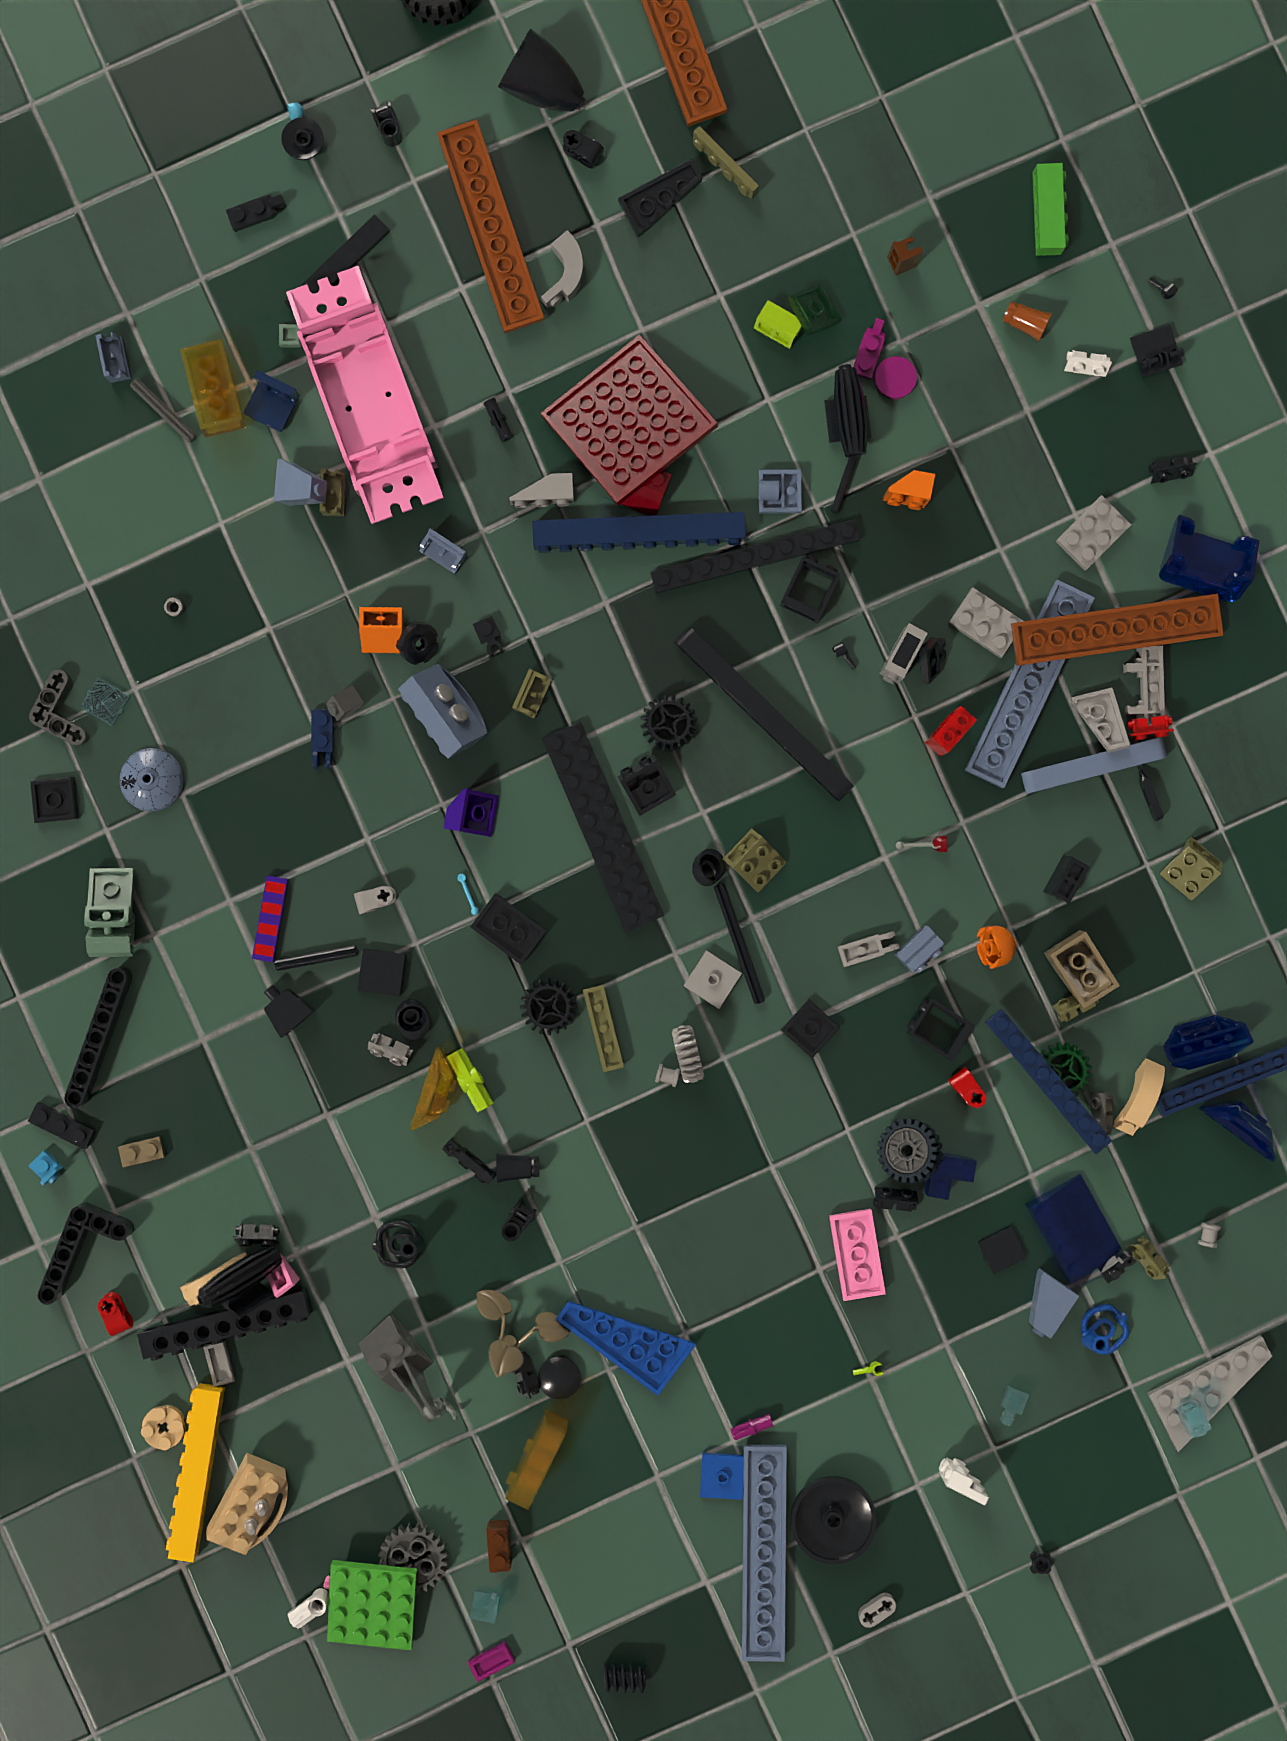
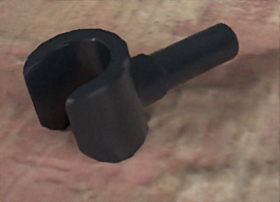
M1152 277L1148 280L1150 284L1161 291L1164 299H1170L1176 295L1178 289L1173 283L1165 287Z
M838 644L832 647L835 656L840 657L843 655L852 670L857 667L849 657L845 645Z

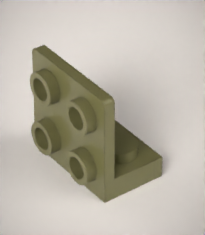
M753 829L723 858L756 892H759L786 864V861Z
M1190 837L1185 842L1183 851L1160 872V875L1187 898L1193 900L1222 873L1223 863L1194 838Z

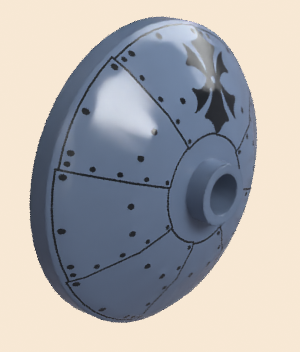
M147 748L135 752L125 761L120 772V787L124 797L131 805L144 811L153 812L168 808L178 799L183 789L184 775L179 762L171 754L160 749ZM147 775L151 777V780L148 783L145 782V777Z

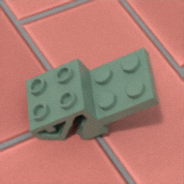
M133 868L90 869L87 906H85L84 917L85 926H89L85 937L89 957L133 956L135 915L132 911L135 873Z

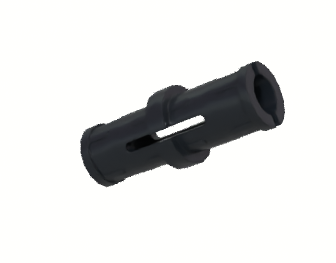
M495 398L488 399L483 405L491 418V425L496 428L501 442L512 439L514 436L506 423L507 418L505 414H502Z

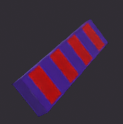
M266 876L252 959L274 962L289 879Z

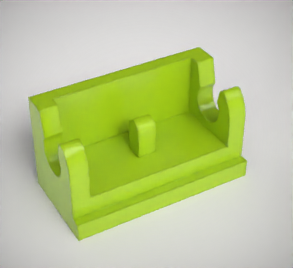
M767 300L756 319L754 329L790 349L804 324V320Z

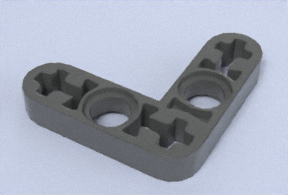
M54 670L50 673L34 703L29 719L35 726L76 746H82L88 741V732L84 728L55 714L70 685L71 677L63 670ZM62 675L64 682L58 683L55 678ZM51 685L60 689V691L58 692L54 689H51ZM49 692L55 695V701L51 704H47L45 701V696ZM41 704L45 707H49L50 710L48 711L40 707ZM37 713H42V716L45 717L43 721H38ZM57 721H62L64 729L57 733L54 730V724ZM69 730L75 733L80 732L82 739L75 741L76 738L67 733Z

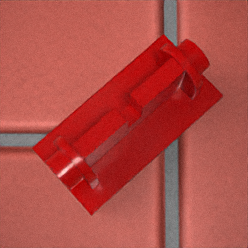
M1167 715L1151 717L1152 725L1149 726L1147 718L1131 719V721L1127 722L1128 730H1132L1133 734H1128V737L1133 736L1134 740L1147 739V734L1154 733L1156 737L1169 736L1168 732L1174 731V729H1169L1168 725H1172V717H1167Z

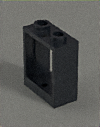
M807 556V558L802 557L779 606L818 623L841 574L837 573L838 570L829 565L824 567L818 564L819 561L817 559ZM803 567L832 580L818 610L790 597Z
M930 997L927 1000L923 999L917 1009L919 1010L916 1018L912 1017L908 1022L906 1033L953 1062L975 1025ZM931 1006L961 1023L945 1050L916 1033L917 1028Z

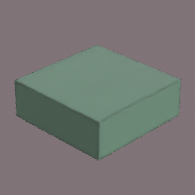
M279 324L280 347H301V341L297 334L300 330L297 324Z

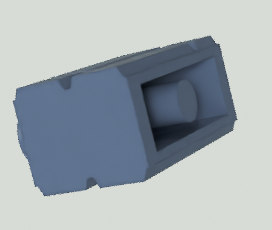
M924 925L894 955L911 973L916 971L920 973L927 967L926 961L931 957L936 958L942 953L943 949L941 947L944 945V942L929 926Z

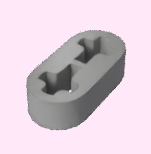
M881 1593L864 1604L858 1611L860 1623L864 1627L871 1628L890 1616L896 1609L893 1596L889 1593ZM882 1601L889 1602L890 1606L886 1608L883 1606ZM866 1612H868V1614H871V1620L865 1618L864 1614Z

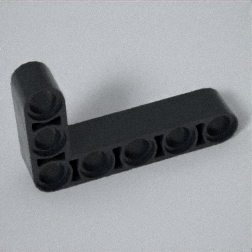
M81 1203L74 1207L68 1216L39 1288L38 1300L44 1305H50L61 1298L88 1230L115 1241H122L133 1233L134 1224L132 1221L90 1203ZM79 1209L85 1211V1219L79 1216ZM99 1217H102V1218L105 1219V1221H106L105 1227H104V1226H101V1225L99 1224V1222H98V1218H99ZM118 1225L124 1226L125 1234H121L118 1231ZM71 1229H75L78 1232V1238L72 1237ZM63 1249H67L70 1252V1258H66L63 1255ZM55 1269H59L62 1272V1278L56 1276ZM47 1289H51L54 1292V1298L47 1294Z

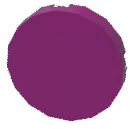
M899 356L888 357L883 360L877 367L874 376L875 387L878 392L892 400L903 399L908 396L915 387L917 380L916 369L912 363Z

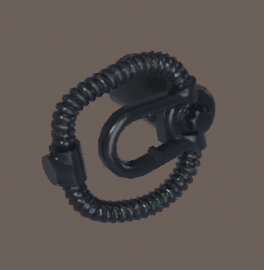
M397 1220L385 1223V1225L383 1224L378 1228L376 1240L373 1242L372 1247L377 1252V1257L382 1265L403 1269L416 1263L425 1242L410 1222ZM399 1226L411 1230V1234H395L388 1240V1249L391 1253L411 1258L407 1262H393L384 1257L382 1235L385 1230ZM394 1239H407L401 1244L400 1251L393 1248L392 1243Z

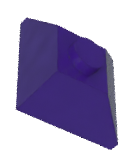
M463 789L447 807L443 829L492 837L499 796Z

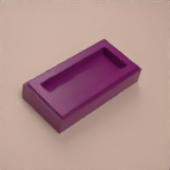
M504 1641L468 1660L467 1664L476 1681L479 1682L515 1663V1657L507 1642Z

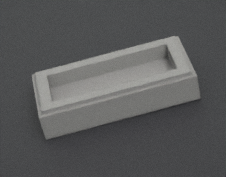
M226 1340L219 1344H213L212 1342L205 1344L203 1348L213 1386L216 1387L235 1382L236 1378Z

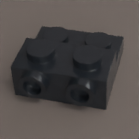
M649 755L642 757L638 761L639 764L635 767L627 766L620 771L621 775L617 776L639 816L676 796L657 759Z

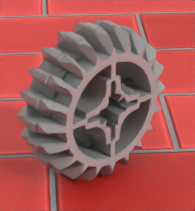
M683 1025L673 1029L672 1036L683 1081L686 1083L698 1082V1080L703 1079L704 1073L693 1028L690 1025Z

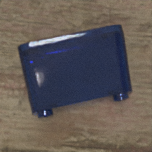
M1178 515L1160 566L1159 578L1165 582L1206 595L1218 594V599L1231 602L1240 599L1254 580L1260 540L1249 536H1242L1237 538L1233 544L1194 532L1195 522L1189 517Z

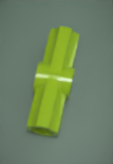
M464 1048L447 1056L457 1075L456 1078L464 1093L468 1094L475 1110L479 1112L492 1105L494 1102L483 1084L484 1080L478 1069L473 1066Z

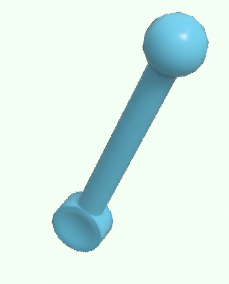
M459 874L457 879L463 885L472 908L471 913L477 915L479 909L475 907L465 882L466 876Z

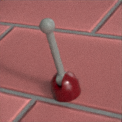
M938 836L932 842L903 843L898 841L896 848L900 850L903 847H933L936 852L944 853L947 852V836Z

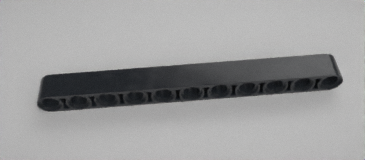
M688 627L674 641L711 680L834 799L840 802L854 787L824 755L691 627Z

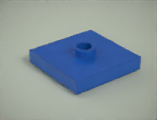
M702 1452L700 1497L743 1500L744 1456L740 1454Z

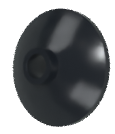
M299 117L287 123L282 131L281 141L288 155L298 160H308L315 157L321 151L324 136L322 129L314 120ZM303 139L308 140L306 144L300 143Z

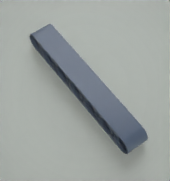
M1159 737L1132 744L1127 749L1111 753L1105 751L1021 773L1025 792L1028 794L1167 758L1163 738Z

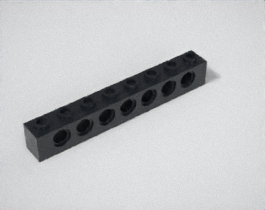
M307 1287L285 1292L278 1298L273 1297L248 1313L247 1316L250 1317L251 1324H245L242 1318L238 1319L229 1310L224 1308L143 1329L137 1334L143 1359L151 1358V1361L164 1357L163 1354L171 1352L172 1355L184 1352L185 1348L192 1347V1350L202 1348L208 1342L219 1344L224 1342L225 1338L233 1336V1339H238L246 1336L247 1332L254 1331V1334L267 1330L266 1327L274 1326L275 1328H280L295 1320V1323L303 1322L308 1319V1316L313 1311ZM283 1305H290L292 1313H286L283 1310ZM262 1311H270L272 1318H265ZM227 1321L230 1324V1329H224L221 1322ZM201 1326H206L209 1329L210 1334H203L201 1331ZM181 1331L188 1334L189 1340L182 1339ZM160 1337H165L168 1340V1345H163L160 1342Z

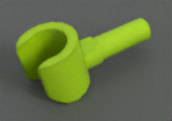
M873 1361L869 1367L853 1370V1375L873 1373L876 1376H881L884 1372L882 1370L875 1371V1367L882 1364L878 1361Z

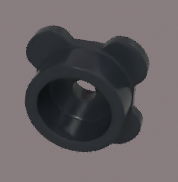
M1032 1552L1030 1554V1559L1032 1560L1030 1570L1032 1573L1048 1574L1051 1571L1049 1561L1051 1555L1048 1552L1043 1554Z

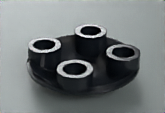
M566 1356L553 1357L541 1366L538 1374V1383L541 1390L550 1398L565 1399L572 1396L578 1389L580 1371L577 1365Z

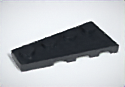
M693 159L618 198V202L637 238L702 181V176Z

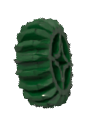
M1057 1042L1056 1049L1052 1045H1048L1049 1053L1045 1050L1041 1051L1045 1061L1063 1082L1070 1078L1075 1080L1067 1087L1077 1097V1089L1084 1092L1083 1083L1086 1085L1090 1084L1089 1081L1085 1080L1086 1076L1092 1077V1073L1087 1072L1088 1069L1092 1068V1065L1085 1064L1090 1058L1088 1056L1082 1057L1085 1051L1082 1049L1077 1051V1045H1072L1070 1048V1043L1065 1042L1063 1047L1060 1042ZM1067 1054L1066 1058H1063L1059 1063L1051 1061L1057 1055ZM1073 1058L1076 1060L1078 1064V1074H1076L1072 1069V1065L1074 1063L1072 1061ZM1055 1066L1064 1068L1071 1075L1062 1074Z

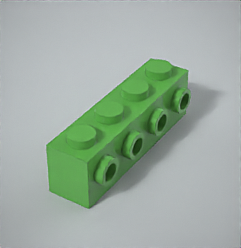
M1063 163L1037 164L1033 171L1036 256L1061 255L1068 246L1069 237L1068 234H1065L1068 215L1064 213L1067 193L1063 190V184L1066 182V171H1063Z

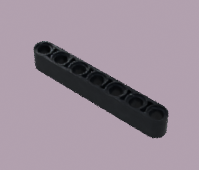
M127 968L112 969L107 976L64 1096V1101L70 1108L80 1107L89 1101L132 981V973ZM118 972H121L124 975V980L122 983L118 982L116 979V975ZM111 992H114L117 996L114 1003L109 999ZM103 1012L109 1014L110 1018L107 1023L102 1020ZM96 1032L102 1035L100 1043L95 1040ZM89 1052L95 1055L93 1063L88 1060ZM82 1072L88 1076L86 1083L81 1080ZM75 1092L79 1093L81 1097L79 1103L73 1098Z

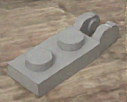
M895 931L881 935L876 934L838 946L843 967L885 955L884 953L898 949L899 944L895 943L883 948L880 941L893 938V936H896Z

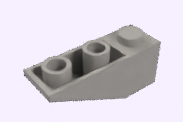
M550 474L509 497L510 504L515 505V508H526L530 504H536V507H548V504H557V506L561 507L569 506V503H574L573 474Z

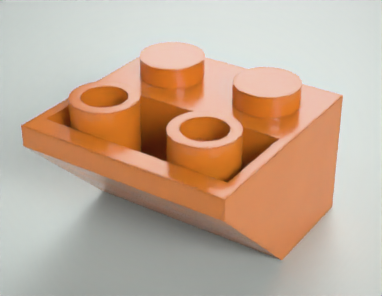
M913 470L888 488L883 496V501H887V504L892 506L908 505V508L913 510L925 508L931 499L935 474Z
M359 607V632L362 653H400L396 648V643L405 630L404 609L402 607Z

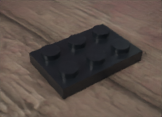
M497 893L493 895L470 926L520 965H522L547 931Z

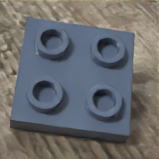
M801 469L758 471L759 514L802 512Z

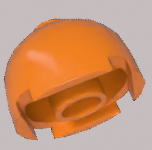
M997 925L986 926L979 930L977 938L980 937V944L976 945L982 963L985 966L989 965L990 969L1008 964L1013 959L1017 946L1012 934L1006 928Z

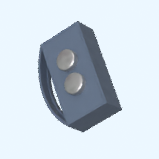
M434 665L412 675L398 688L402 694V699L410 705L415 717L422 722L427 729V734L435 740L440 752L447 759L472 747L487 734L484 720L476 704L463 686L441 665Z

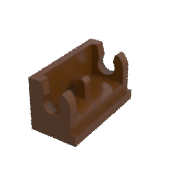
M913 237L892 243L887 258L896 276L917 267L923 254L921 247H916L913 250L907 248V244L915 240Z

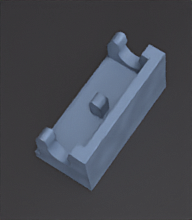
M111 332L110 337H104L102 334L95 335L104 377L110 383L131 379L123 338Z
M429 529L419 546V551L453 574H456L468 556L466 551L432 529Z

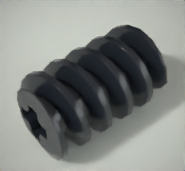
M604 1663L603 1685L606 1692L610 1691L611 1686H613L615 1692H618L620 1686H622L623 1693H626L628 1686H630L632 1693H635L637 1686L640 1693L644 1692L647 1664L642 1671L640 1664H637L635 1670H633L632 1664H628L625 1670L623 1663H620L618 1670H616L614 1663H611L610 1669H607V1665Z

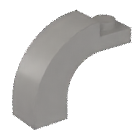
M568 230L551 243L553 253L564 266V273L559 282L541 296L542 304L547 310L551 306L556 307L562 301L563 296L570 302L582 284L584 271L582 253L577 241Z

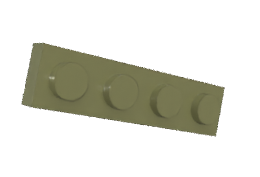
M699 126L693 132L694 146L700 152L704 151L708 155L709 161L714 166L718 165L723 170L724 176L729 181L733 180L738 185V190L744 196L748 195L753 199L758 194L759 185Z
M604 985L583 989L603 1072L623 1068L624 1064Z

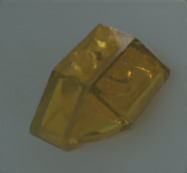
M438 1046L435 1049L409 1128L410 1130H415L441 1117L443 1112L447 1113L451 1101L447 1099L449 1093L454 1092L457 1080H454L456 1074L442 1047Z

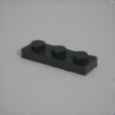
M37 1102L27 1121L83 1150L87 1149L96 1129L42 1102Z

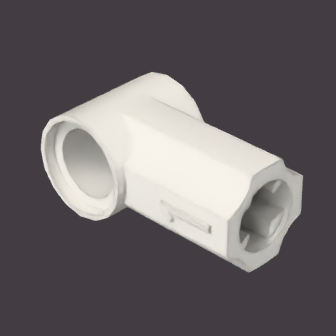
M323 1588L316 1589L309 1598L290 1610L287 1615L292 1626L299 1629L316 1616L323 1615L329 1604V1592ZM315 1600H320L323 1604H317Z

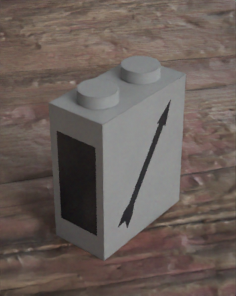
M910 623L907 624L879 673L883 676V680L890 684H894V682L898 684L904 679L928 634L927 632Z

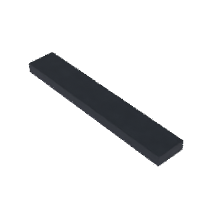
M374 214L299 287L307 284L310 292L316 294L320 290L317 280L326 277L330 285L334 286L340 281L337 273L353 268L390 232L389 228ZM287 298L284 301V303L292 310L289 299Z

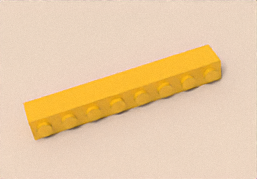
M200 1383L192 1390L190 1395V1402H193L186 1420V1423L189 1424V1429L185 1432L183 1444L186 1445L185 1453L183 1452L180 1458L182 1473H179L176 1487H179V1491L173 1501V1508H176L169 1526V1529H172V1535L168 1538L166 1550L169 1551L168 1559L193 1563L199 1553L225 1387L223 1386L214 1387L210 1384Z

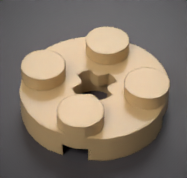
M172 1405L154 1407L147 1413L142 1422L141 1435L152 1447L168 1450L178 1444L185 1434L184 1415L178 1408ZM166 1422L169 1431H161L159 1423L163 1424Z

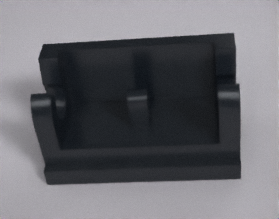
M1063 855L1043 892L1056 897L1059 901L1070 904L1090 867L1072 856Z

